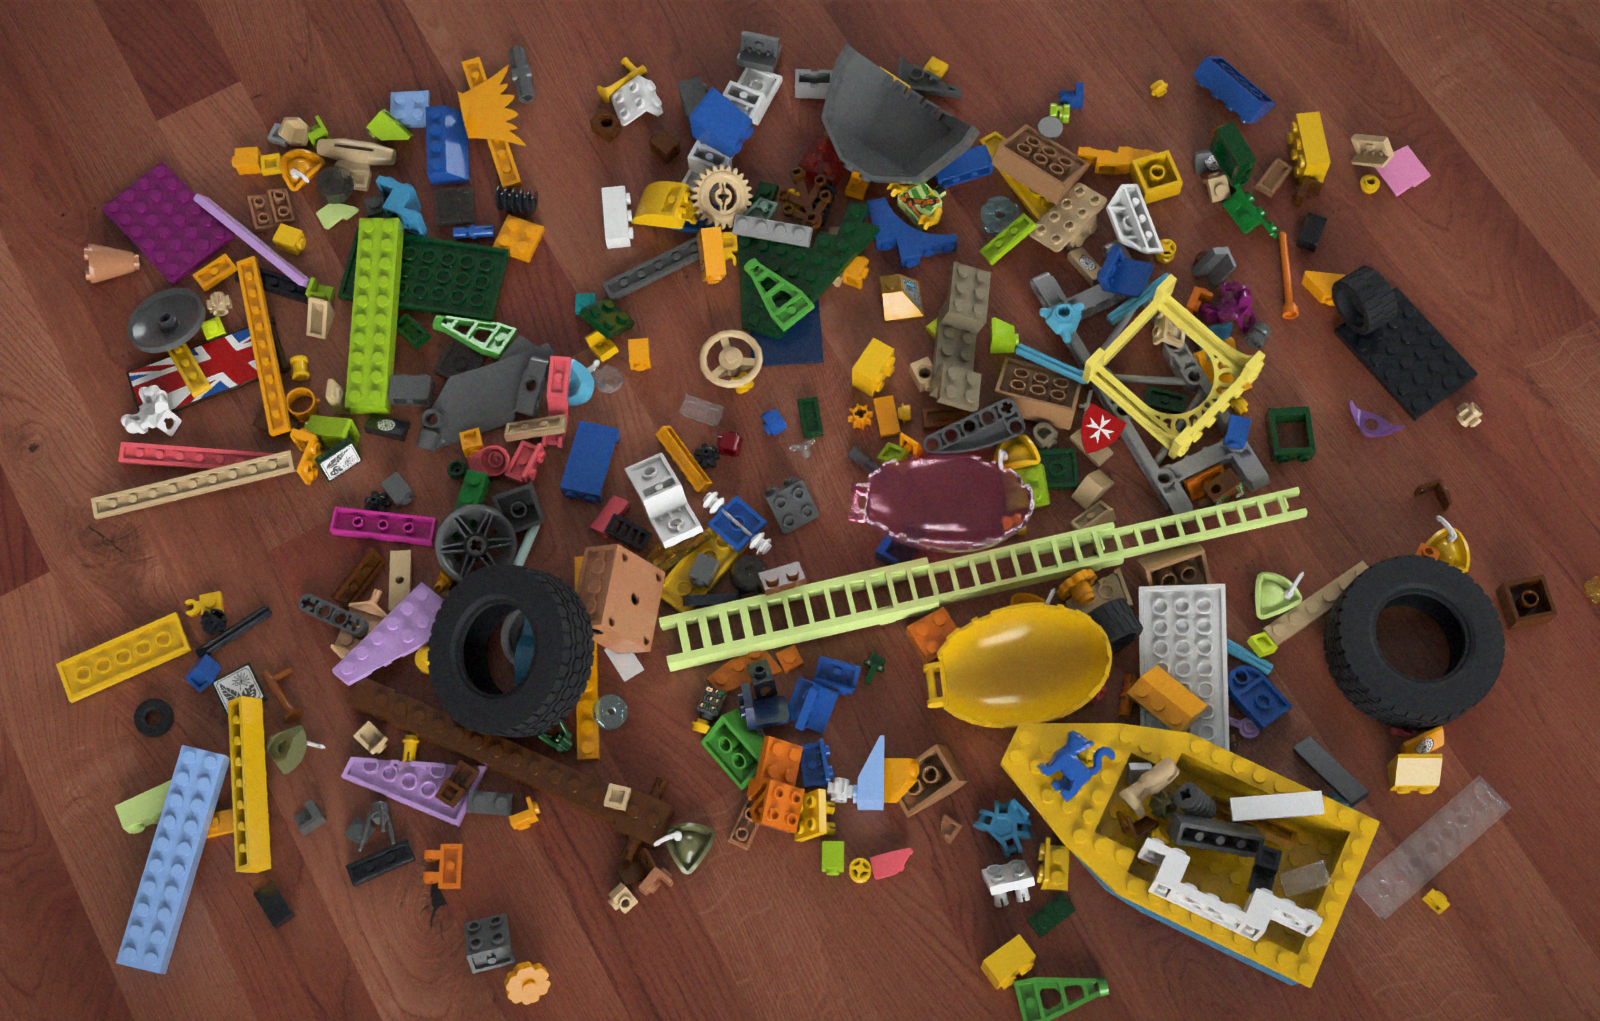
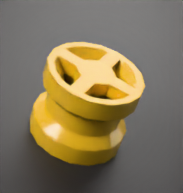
M1162 239L1160 243L1163 252L1155 253L1154 256L1158 262L1167 264L1174 259L1176 244L1170 239Z
M857 858L851 862L849 866L851 879L856 883H864L870 878L871 865L866 859Z

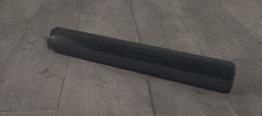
M267 605L262 606L195 650L199 658L205 654L211 655L272 615L271 610Z

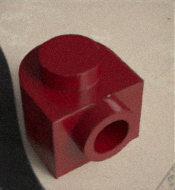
M733 431L723 432L722 435L719 434L716 446L719 447L720 455L729 457L739 456L743 439L740 437V434Z

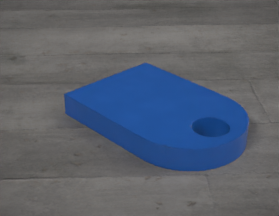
M1238 666L1228 675L1229 697L1260 731L1293 707L1266 676L1254 667ZM1235 675L1242 676L1245 682L1238 681Z

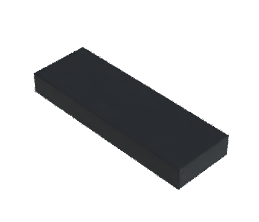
M406 839L346 865V869L352 885L356 887L409 864L416 859L410 843Z

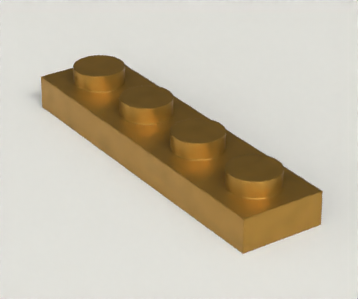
M1213 795L1211 799L1215 802L1217 810L1213 818L1232 822L1229 802ZM1261 819L1232 822L1256 827L1266 837V840L1275 843L1278 847L1291 850L1294 845L1297 832L1271 820Z

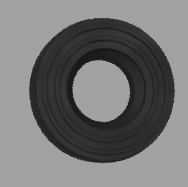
M153 698L142 702L134 713V724L137 730L147 737L164 735L170 730L174 722V713L171 706L161 699ZM154 710L160 711L162 714L161 721L157 725H148L146 722L147 715Z

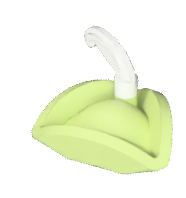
M1302 571L1298 575L1294 583L1276 573H1259L1255 585L1257 617L1261 620L1267 619L1300 604L1302 596L1296 586L1304 576V572Z

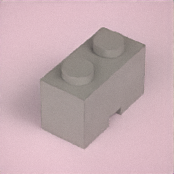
M796 69L795 98L826 99L833 70L811 72V69Z

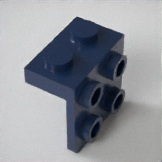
M749 683L741 684L742 693H738L741 717L746 718L748 730L790 723L785 696L752 700Z

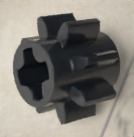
M211 609L210 612L205 610L201 616L200 625H202V629L206 633L214 635L218 631L222 633L225 630L228 619H226L225 613L219 609Z

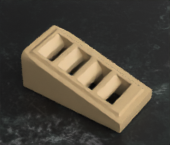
M328 379L325 397L335 414H350L345 408L346 390L333 379Z

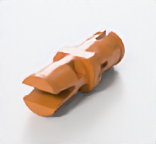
M1131 674L1125 675L1123 691L1119 695L1121 699L1117 714L1119 718L1130 719L1133 701L1129 698L1127 692L1139 679L1136 675H1133L1131 683Z

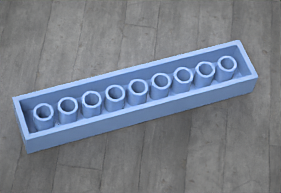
M182 745L118 953L117 964L166 974L230 758L226 755Z

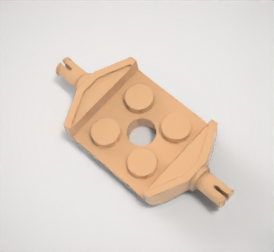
M374 589L368 601L349 603L348 605L350 608L349 612L362 617L368 622L369 629L367 635L387 616L378 605L382 594L381 590L377 591V589ZM354 622L351 623V626L359 629L361 625ZM340 630L335 644H331V649L343 659L362 640H358L356 636Z

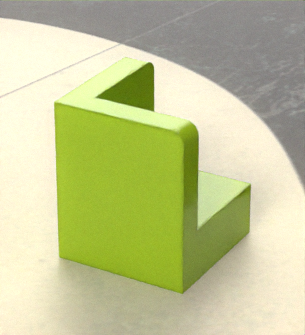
M318 115L315 116L318 124L311 127L313 131L307 134L314 150L317 149L319 139H331Z
M311 277L305 294L307 298L314 297L328 300L331 304L335 289L334 287L319 285L316 278Z

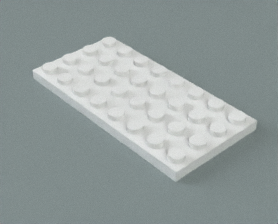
M1226 585L1139 586V622L1143 626V631L1139 635L1140 677L1158 665L1207 704L1208 707L1186 732L1230 751ZM1140 707V726L1168 730Z

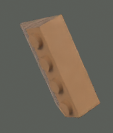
M1027 124L998 146L991 163L999 171L1005 172L1013 177L1015 181L1021 182L1029 187L1031 191L1037 192L1045 197L1047 201L1057 204L1064 198L1090 166V163L1050 138L1044 137L1040 132Z
M1005 357L992 404L1002 399H1011L1016 404L1023 419L1037 423L1045 422L1060 429L1070 430L1082 384L1044 366ZM1003 404L1001 411H1006V413L1008 414V411L1011 408L1009 405L1006 406L1005 404Z

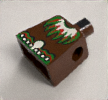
M1231 467L1203 487L1205 498L1198 501L1196 505L1198 509L1246 499L1242 481Z

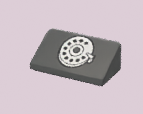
M1210 150L1194 153L1192 165L1195 174L1222 170Z

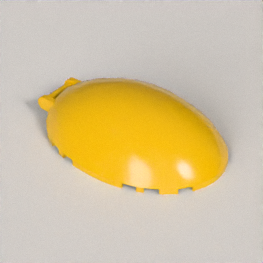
M1033 602L992 610L990 614L980 618L975 617L964 627L955 629L946 637L947 640L937 651L939 662L923 665L929 695L927 707H944V710L956 718L971 724L990 728H1018L1020 723H1047L1063 718L1091 701L1102 689L1109 677L1112 665V649L1108 636L1101 625L1099 626L1091 619V616L1078 609L1066 608L1062 604L1055 606L1045 605L1044 602ZM936 672H940L942 697H937Z

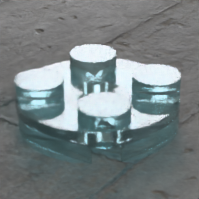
M1004 196L990 198L982 206L980 212V221L985 227V231L994 234L1001 233L1020 216L1019 207ZM998 212H1001L1005 217L997 218L996 215Z

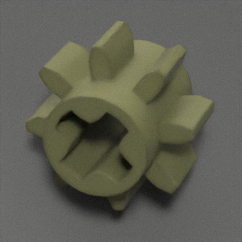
M1161 790L1159 793L1152 795L1148 805L1153 809L1152 815L1157 818L1162 817L1164 820L1167 817H1171L1172 812L1177 810V806L1174 803V795L1169 791L1166 793Z

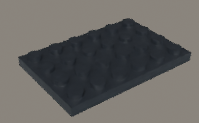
M1394 287L1392 291L1395 294L1398 306L1395 318L1367 335L1353 331L1346 322L1337 327L1333 333L1406 413L1416 421L1476 378L1478 373L1397 287Z

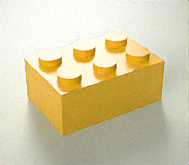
M1320 112L1296 114L1294 121L1291 122L1290 132L1287 133V142L1291 144L1292 148L1290 152L1291 160L1295 162L1294 175L1298 178L1299 185L1302 184L1305 176L1315 178L1323 183L1331 161Z

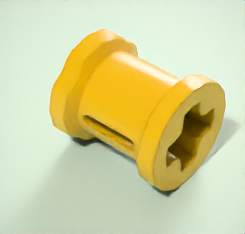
M297 355L290 358V363L293 366L292 379L294 381L308 380L310 377V373L307 372L308 357Z

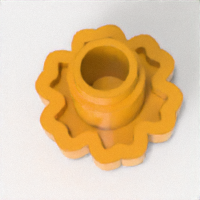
M1092 568L1088 570L1083 569L1066 579L1059 586L1056 593L1062 601L1073 597L1075 602L1080 604L1081 607L1086 606L1095 599L1094 590L1091 585L1095 583L1094 580L1097 579V576Z
M528 961L517 964L513 971L508 972L504 980L507 997L515 1004L521 1001L525 1005L537 1002L539 995H545L551 984L548 979L547 969L541 963L532 965Z

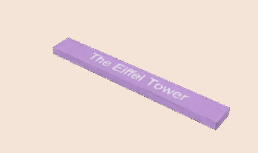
M198 193L193 199L201 207L298 285L308 287L310 279L210 198Z

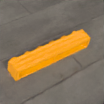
M662 426L655 434L659 442L663 444L665 450L671 455L672 460L677 463L679 469L685 474L686 479L693 485V488L697 492H705L713 484L672 427Z

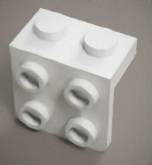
M638 75L611 95V100L621 125H628L646 111L657 117L663 114L662 102L655 92L656 86L651 80Z

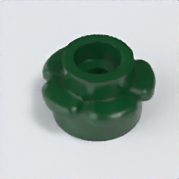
M452 461L448 466L447 473L453 480L463 479L467 473V466L461 461Z

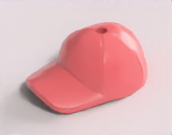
M491 445L469 456L468 465L470 470L486 473L488 477L497 476L507 470L510 465V455L505 448L499 445Z

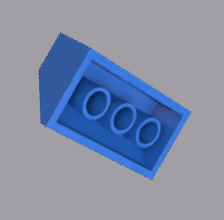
M1206 56L1193 74L1200 86L1207 87L1214 98L1221 99L1225 103L1224 106L1232 112L1235 111L1239 115L1238 118L1246 124L1256 123L1277 104L1221 56Z
M445 105L425 107L427 175L431 186L470 182L469 141L462 112Z

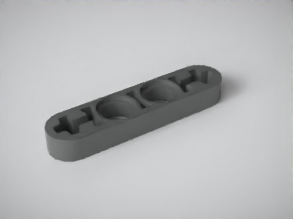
M304 594L298 601V607L301 611L349 634L362 637L368 632L369 624L365 619L312 594ZM311 602L315 604V609L307 606L306 603ZM328 606L329 613L322 617V609ZM341 614H345V621L338 624V617ZM354 622L361 625L359 629L351 626V623Z

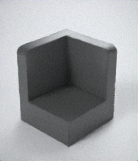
M312 799L304 803L307 809L294 816V820L299 826L298 829L304 836L327 822L318 805Z

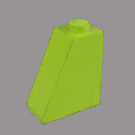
M311 415L309 421L304 425V429L315 434L322 445L343 450L350 444L356 449L361 437L353 420L349 418Z

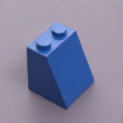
M711 87L690 114L692 137L729 158H732L735 153H739L743 142L749 139L754 131L752 119L713 87Z

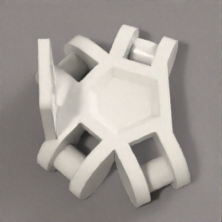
M151 385L149 388L141 387L139 395L143 406L137 414H125L122 416V425L125 426L127 432L133 434L138 432L145 434L148 432V427H158L168 436L172 437L182 420L168 409L167 393L164 390H160L157 385ZM165 418L173 419L174 424L172 428H166Z

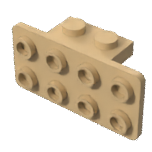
M1077 183L1060 202L1055 204L1036 223L1037 228L1029 236L1054 252H1060L1065 246L1069 251L1075 250L1084 243V240L1090 234L1096 231L1098 227L1096 215L1107 205V198L1086 185Z

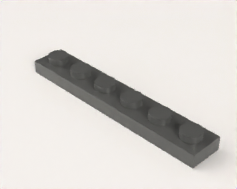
M697 237L602 283V287L610 301L614 302L698 260Z

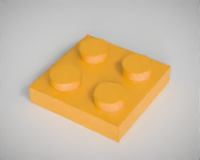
M508 215L492 247L509 249L511 257L529 263L545 231L544 226Z

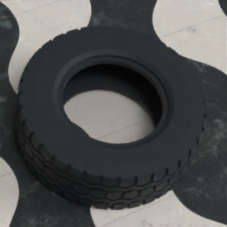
M1418 555L1392 557L1365 569L1337 597L1330 609L1324 628L1323 637L1325 638L1323 645L1324 651H1326L1324 654L1326 663L1329 664L1328 670L1331 677L1335 678L1334 682L1338 689L1344 692L1342 693L1349 702L1351 701L1352 705L1360 712H1365L1364 715L1369 718L1377 719V722L1384 725L1390 724L1394 728L1403 729L1405 727V730H1423L1445 725L1470 710L1494 686L1501 671L1505 648H1503L1505 639L1504 634H1502L1501 620H1498L1499 614L1496 608L1492 606L1493 602L1489 596L1483 593L1482 587L1478 583L1475 584L1473 582L1474 579L1466 573L1463 574L1462 570L1457 567L1449 566L1447 562L1442 560L1436 561V558L1427 556L1423 558ZM1394 606L1412 607L1426 613L1439 624L1446 635L1450 649L1449 665L1443 677L1433 680L1411 678L1400 673L1388 663L1381 653L1376 639V623L1381 610Z
M497 564L486 566L470 573L457 583L458 586L453 587L448 593V597H445L440 605L441 609H438L434 618L436 620L432 624L430 632L432 634L429 636L428 647H430L428 651V661L430 664L428 669L429 675L432 677L430 679L432 687L436 690L434 693L438 701L442 702L441 706L448 712V715L454 721L474 732L518 738L546 732L555 725H558L564 720V717L571 713L573 706L577 705L581 699L580 695L584 693L587 687L586 682L590 678L592 671L590 668L593 666L594 655H592L594 651V640H592V637H594L593 628L590 626L589 614L586 612L587 609L571 586L548 572L513 564ZM519 609L531 626L534 638V652L530 667L524 678L517 686L504 693L497 687L491 677L488 667V647L491 636L500 621L511 612Z

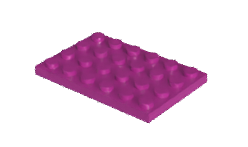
M163 161L101 208L103 213L173 286L235 239L233 233L223 223L194 201L195 194Z

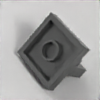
M742 31L740 52L736 59V66L773 73L782 53V45H779L780 38Z

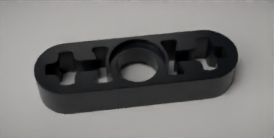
M742 592L682 596L683 606L713 605L742 599Z

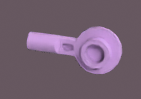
M1229 717V726L1237 728L1238 733L1243 737L1252 739L1259 734L1260 730L1248 717L1241 721Z

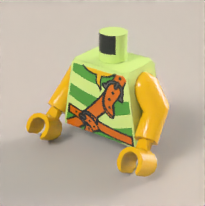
M890 183L887 190H892L890 195L892 197H895L896 194L898 195L897 206L920 231L923 229L927 230L928 227L938 224L942 214V200L940 198L946 195V191L941 185H938L933 190L926 183L923 185Z

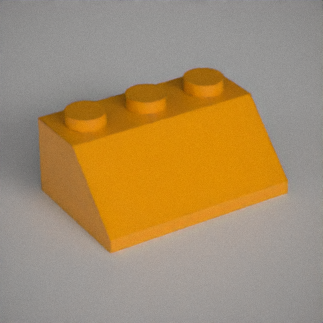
M1158 665L1143 674L1127 692L1133 702L1165 728L1172 731L1186 732L1208 707L1207 704Z

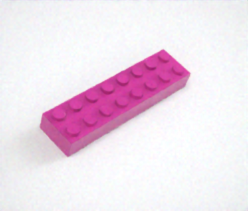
M334 507L329 531L332 535L434 546L438 521L433 517Z

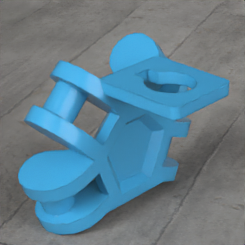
M1014 798L1011 801H1007V803H999L998 800H994V813L980 809L978 812L979 819L974 822L973 827L981 831H988L1000 843L1006 859L1015 852L1018 854L1022 853L1023 850L1019 839L1032 838V833L1029 832V826L1032 825V820L1028 819L1029 812ZM988 819H992L990 825L986 824ZM1017 825L1021 826V831H1017ZM1012 838L1013 844L1007 846L1005 841Z

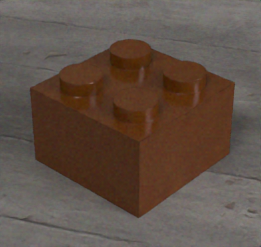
M1544 574L1503 582L1496 590L1509 630L1547 623L1558 614Z

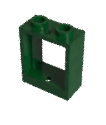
M1234 122L1217 128L1209 150L1231 186L1245 184L1250 179L1257 159Z
M1310 407L1268 408L1265 415V424L1271 462L1287 463L1298 460V462L1312 460L1316 453ZM1303 422L1307 447L1279 449L1276 424Z

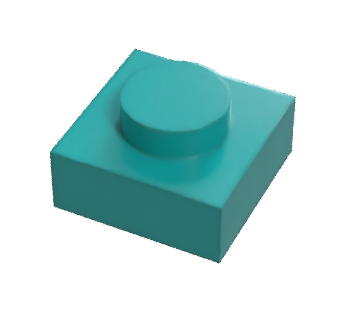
M596 293L576 294V315H579L582 308L596 303Z

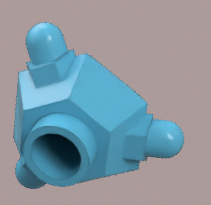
M1083 303L1052 305L1048 309L1041 308L1039 315L1045 317V322L1057 335L1060 334L1062 336V340L1065 343H1069L1072 339L1071 334L1076 332L1082 317L1081 311L1084 310L1085 306Z

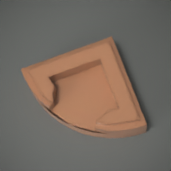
M944 813L940 825L941 834L945 841L951 845L963 825Z

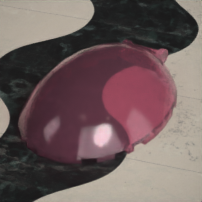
M927 453V457L915 458V455H908L906 460L896 462L893 459L882 463L879 469L869 474L868 483H853L851 485L852 501L847 518L853 522H866L886 538L908 547L944 553L971 552L995 546L1017 534L1032 516L1034 496L1029 484L1025 485L1021 480V475L1010 468L1008 470H1000L998 462L992 461L990 464L980 461V457L955 453ZM860 496H866L865 509H859Z

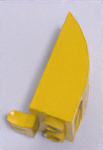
M658 181L646 186L631 224L682 229L685 221L696 225L700 213L694 214L698 207L691 206L694 199H691L690 196L694 194L687 183Z

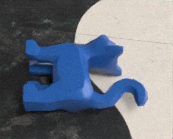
M1075 731L1068 733L1065 745L1055 751L1048 763L1037 765L1040 772L1046 776H1050L1058 770L1062 772L1063 777L1060 780H1053L1050 784L1055 791L1062 790L1060 794L1066 802L1074 797L1081 787L1102 769L1103 756H1107L1111 760L1115 759V753L1111 748L1101 747L1097 749L1093 756V766L1086 767L1076 755L1091 747L1094 742L1092 740L1088 741L1086 737Z

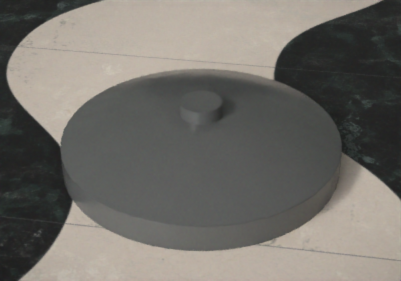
M172 288L158 292L144 300L133 311L127 323L128 337L136 348L148 353H160L177 348L190 340L201 328L206 315L205 306L200 297L189 289Z

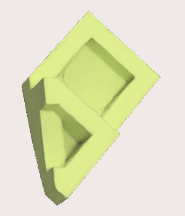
M331 202L316 212L323 227L329 230L341 219L349 220L359 212V209L354 206Z

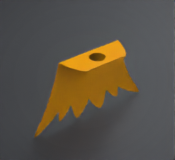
M509 65L465 93L457 91L468 138L499 140L526 146L519 137L510 132V130L517 129V127L506 122L518 116L516 111L504 108L511 103L515 96L501 95L508 86V84L500 85V83L504 79Z

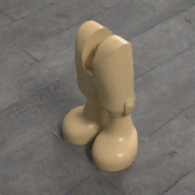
M1164 758L1152 769L1142 774L1136 783L1123 789L1119 796L1142 819L1146 815L1142 804L1144 799L1149 794L1153 795L1160 792L1179 775L1180 771L1171 758Z

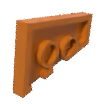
M766 650L756 651L730 659L707 677V681L713 688L729 693L740 689L741 684L752 683L747 669L748 664L766 659L772 675L780 674L783 670Z

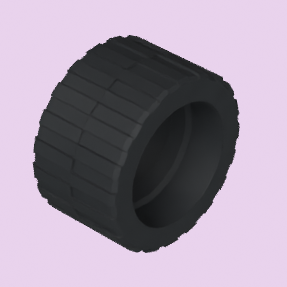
M1361 266L1333 284L1332 298L1343 321L1359 334L1367 335L1397 315V300L1391 286L1380 272L1370 266Z
M1124 598L1111 600L1087 613V615L1091 616L1092 620L1099 626L1101 625L1107 634L1112 655L1129 645L1143 631V626Z

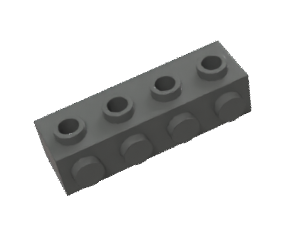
M1172 812L1166 832L1173 842L1180 846L1187 845L1202 850L1210 849L1220 853H1232L1242 857L1249 856L1254 858L1256 857L1259 845H1263L1266 838L1254 826Z

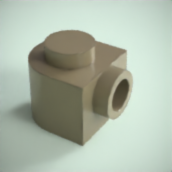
M1038 423L1033 429L1032 441L1040 450L1045 448L1052 449L1057 443L1058 432L1048 423Z

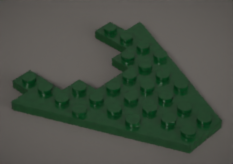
M760 181L754 197L749 198L748 201L752 202L753 205L762 197L774 202L779 187L776 184ZM850 201L837 235L818 231L812 248L737 235L743 330L776 339H781L789 330L787 329L783 332L771 319L751 276L744 270V266L749 260L757 259L760 264L802 290L811 302L814 303L880 232L879 226L864 223L870 209L869 205ZM767 277L761 282V285L768 292L776 283ZM780 290L772 297L775 306L780 308L792 297L785 291Z

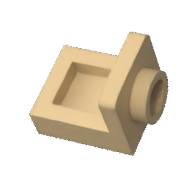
M1215 172L1208 174V178L1202 180L1203 184L1207 185L1210 203L1225 200L1231 196L1228 180L1225 175Z
M369 720L352 735L372 755L375 752L379 754L387 746L385 742L388 738Z

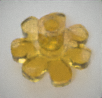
M1595 576L1591 581H1587L1584 584V587L1588 589L1584 593L1586 597L1592 596L1591 601L1597 604L1600 601V578Z

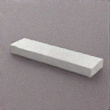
M1322 791L1229 798L1232 822L1323 815L1325 813Z

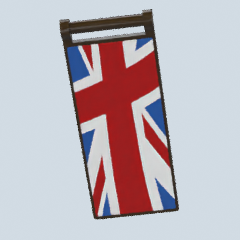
M269 317L280 373H287L292 368L286 360L275 327V318ZM249 327L189 348L212 389L195 398L189 391L170 356L127 371V378L138 412L143 406L139 395L141 387L149 388L151 385H157L160 390H164L168 396V409L174 413L258 382L259 378Z

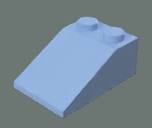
M884 735L879 736L858 776V784L853 785V803H857V810L884 809Z

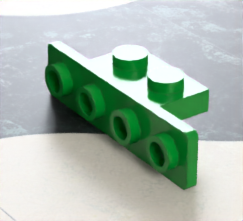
M1244 184L1235 185L1234 187L1237 192L1225 200L1222 205L1242 232L1247 235L1262 223L1268 233L1277 239L1279 237L1276 233L1278 228L1272 221L1268 222L1265 216L1267 214L1261 206L1257 207L1254 204L1256 200L1249 191H1244L1242 188Z

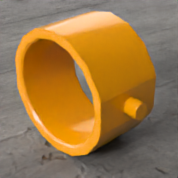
M299 387L287 394V409L295 420L300 422L309 421L311 415H317L320 398L316 399L311 390ZM305 396L313 399L312 405L308 410L300 413L292 411V405L296 399Z

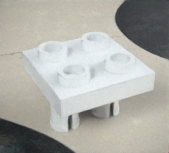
M1016 859L1008 864L990 865L986 869L981 870L983 879L991 895L994 896V905L996 907H1002L1001 901L1004 906L1009 904L1006 894L1008 891L1015 890L1017 902H1023V897L1025 901L1030 900L1028 887L1034 886L1035 882L1024 860Z

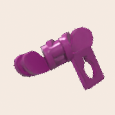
M1223 281L1220 286L1221 300L1214 306L1209 304L1201 305L1199 313L1209 323L1220 321L1222 325L1226 324V320L1233 318L1237 322L1241 333L1245 334L1256 321L1250 306L1252 304L1250 288L1248 286L1240 287L1239 281H1233V283ZM1229 291H1232V298H1228ZM1244 315H1248L1249 321L1244 326Z

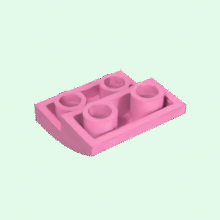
M1408 145L1393 152V158L1384 168L1374 167L1396 197L1410 187H1416L1431 176Z

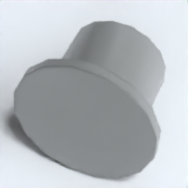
M1045 117L1039 121L1038 131L1044 137L1050 138L1055 142L1063 131V124L1055 117Z

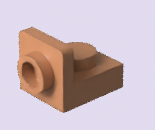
M655 866L638 888L645 896H648L649 893L653 894L661 884L659 882L660 879L671 887L674 884L671 879L672 874L663 867L659 870Z

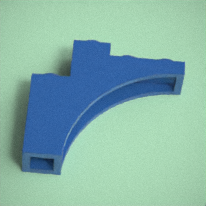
M886 197L867 201V205L870 208L868 212L869 223L880 227V232L874 238L876 251H888L896 247L901 268L915 267L920 264V257L923 256L931 257L934 254H947L957 250L958 240L956 234H930L909 226L893 212Z

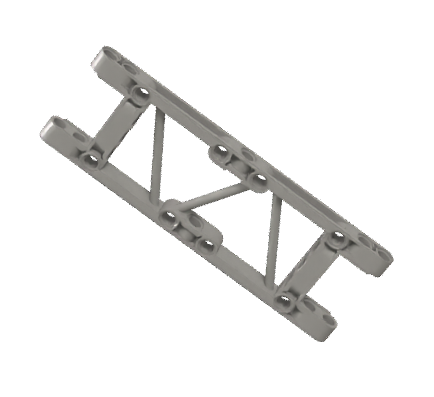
M1118 239L1102 246L1104 258L1110 252L1112 246L1117 245L1121 247L1125 258L1133 259L1126 247L1118 242ZM1048 272L1030 279L1031 287L1043 308L1048 309L1052 305L1066 303H1083L1085 307L1081 311V320L1130 298L1129 296L1102 291L1100 284L1067 299L1054 276H1051ZM1154 296L1142 304L1144 308L1153 301ZM1137 308L1117 323L1101 349L1105 351L1113 343ZM1153 316L1151 319L1153 323H1155V318ZM1073 332L1071 334V341L1065 344L1080 369L1084 371L1085 362L1091 355L1077 332ZM1185 341L1184 346L1180 348H1170L1168 346L1170 344L1163 342L1161 348L1164 359L1176 377L1113 374L1109 368L1104 367L1121 383L1181 385L1189 393L1197 392L1184 413L1198 407L1201 401L1204 402L1212 389L1210 381ZM1189 378H1195L1197 381H1191ZM1089 382L1106 412L1127 423L1120 435L1169 516L1194 511L1191 501L1181 487L1184 485L1183 481L1217 464L1223 466L1230 463L1242 484L1251 492L1270 484L1267 472L1248 442H1246L1244 449H1232L1227 445H1223L1224 438L1208 448L1206 446L1203 447L1201 451L1191 456H1184L1182 460L1172 465L1167 464L1159 468L1169 450L1163 445L1153 459L1131 423V416L1128 413L1120 415L1118 411H1125L1093 382ZM1205 403L1206 408L1210 407L1209 403ZM1228 410L1223 414L1219 412L1215 416L1217 418L1216 424L1224 437L1230 417ZM1180 419L1175 426L1176 430L1181 433L1186 423ZM1164 478L1167 483H1161L1158 479ZM1194 520L1182 522L1181 524L1184 526Z

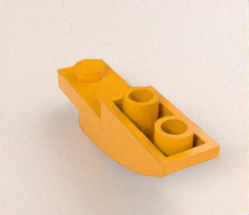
M1119 146L1117 153L1110 150L1079 147L1077 156L1090 163V166H1095L1094 173L1116 175L1128 174L1132 160L1158 152H1152L1148 149H1134L1129 146Z

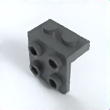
M794 476L783 481L784 484L778 487L772 486L766 489L765 494L761 495L764 503L769 505L781 531L785 534L819 516V512L803 479Z

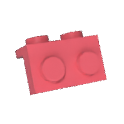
M521 440L504 474L505 478L522 485L533 481L537 474L536 468L539 463L544 461L546 455L543 444L538 443L536 446Z

